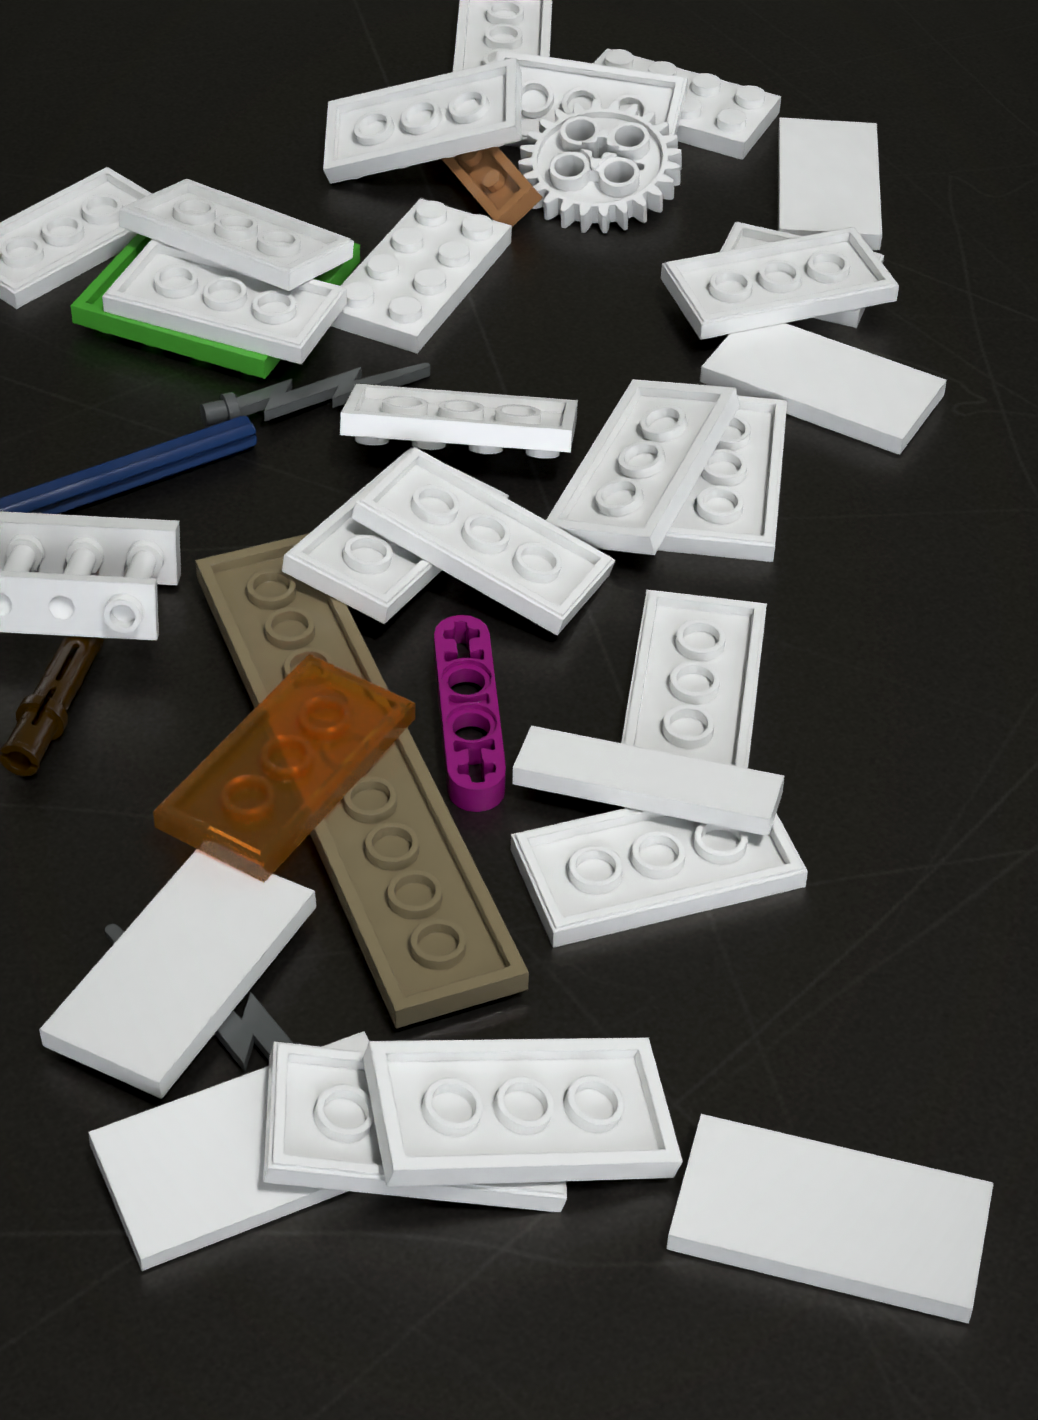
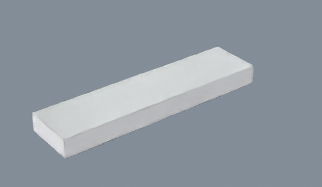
M536 726L530 727L513 766L514 785L769 836L784 785V775Z

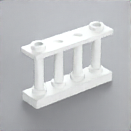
M0 511V632L157 641L159 636L157 584L178 585L181 576L179 521Z

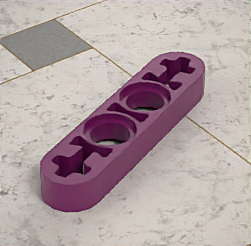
M468 615L450 616L442 620L436 626L434 632V662L447 793L450 800L457 807L466 811L482 812L500 804L504 798L506 764L490 632L487 625L478 618ZM463 643L467 645L469 658L458 659L457 644ZM461 682H472L479 685L482 690L475 694L464 695L454 692L451 687ZM473 726L484 729L488 734L481 739L465 740L457 736L455 732L463 727ZM481 764L482 782L475 783L471 781L469 765Z

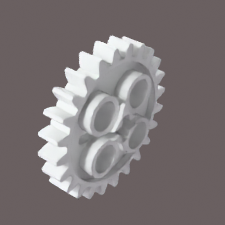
M593 99L591 109L584 110L578 102L573 103V113L569 115L560 109L554 110L555 122L540 119L539 132L528 131V145H521L520 147L521 160L518 161L519 171L543 197L532 209L543 207L544 219L550 220L560 214L562 228H567L574 221H579L582 233H586L592 223H598L602 233H607L611 222H617L623 230L628 229V218L634 217L642 223L647 222V208L661 213L663 211V199L673 200L674 186L680 185L682 156L681 149H678L677 135H669V124L667 122L655 124V112L653 111L641 117L638 116V104L635 103L626 111L620 110L619 100L616 99L613 100L609 108H602L599 100Z

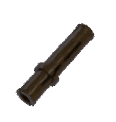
M64 636L34 693L23 698L15 712L17 724L9 739L0 750V762L8 771L21 776H31L37 772L41 759L51 740H55L62 735L68 723L67 710L81 687L93 660L103 647L105 638Z

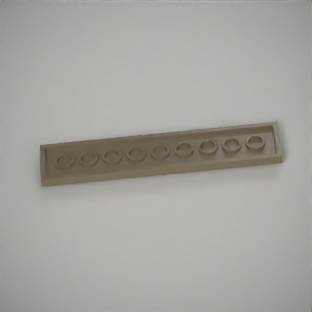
M308 534L195 560L199 584L395 1028L397 1029L528 990L529 971L347 605L282 572L284 554Z

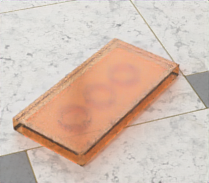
M309 654L153 811L155 828L265 883L416 719L415 703Z

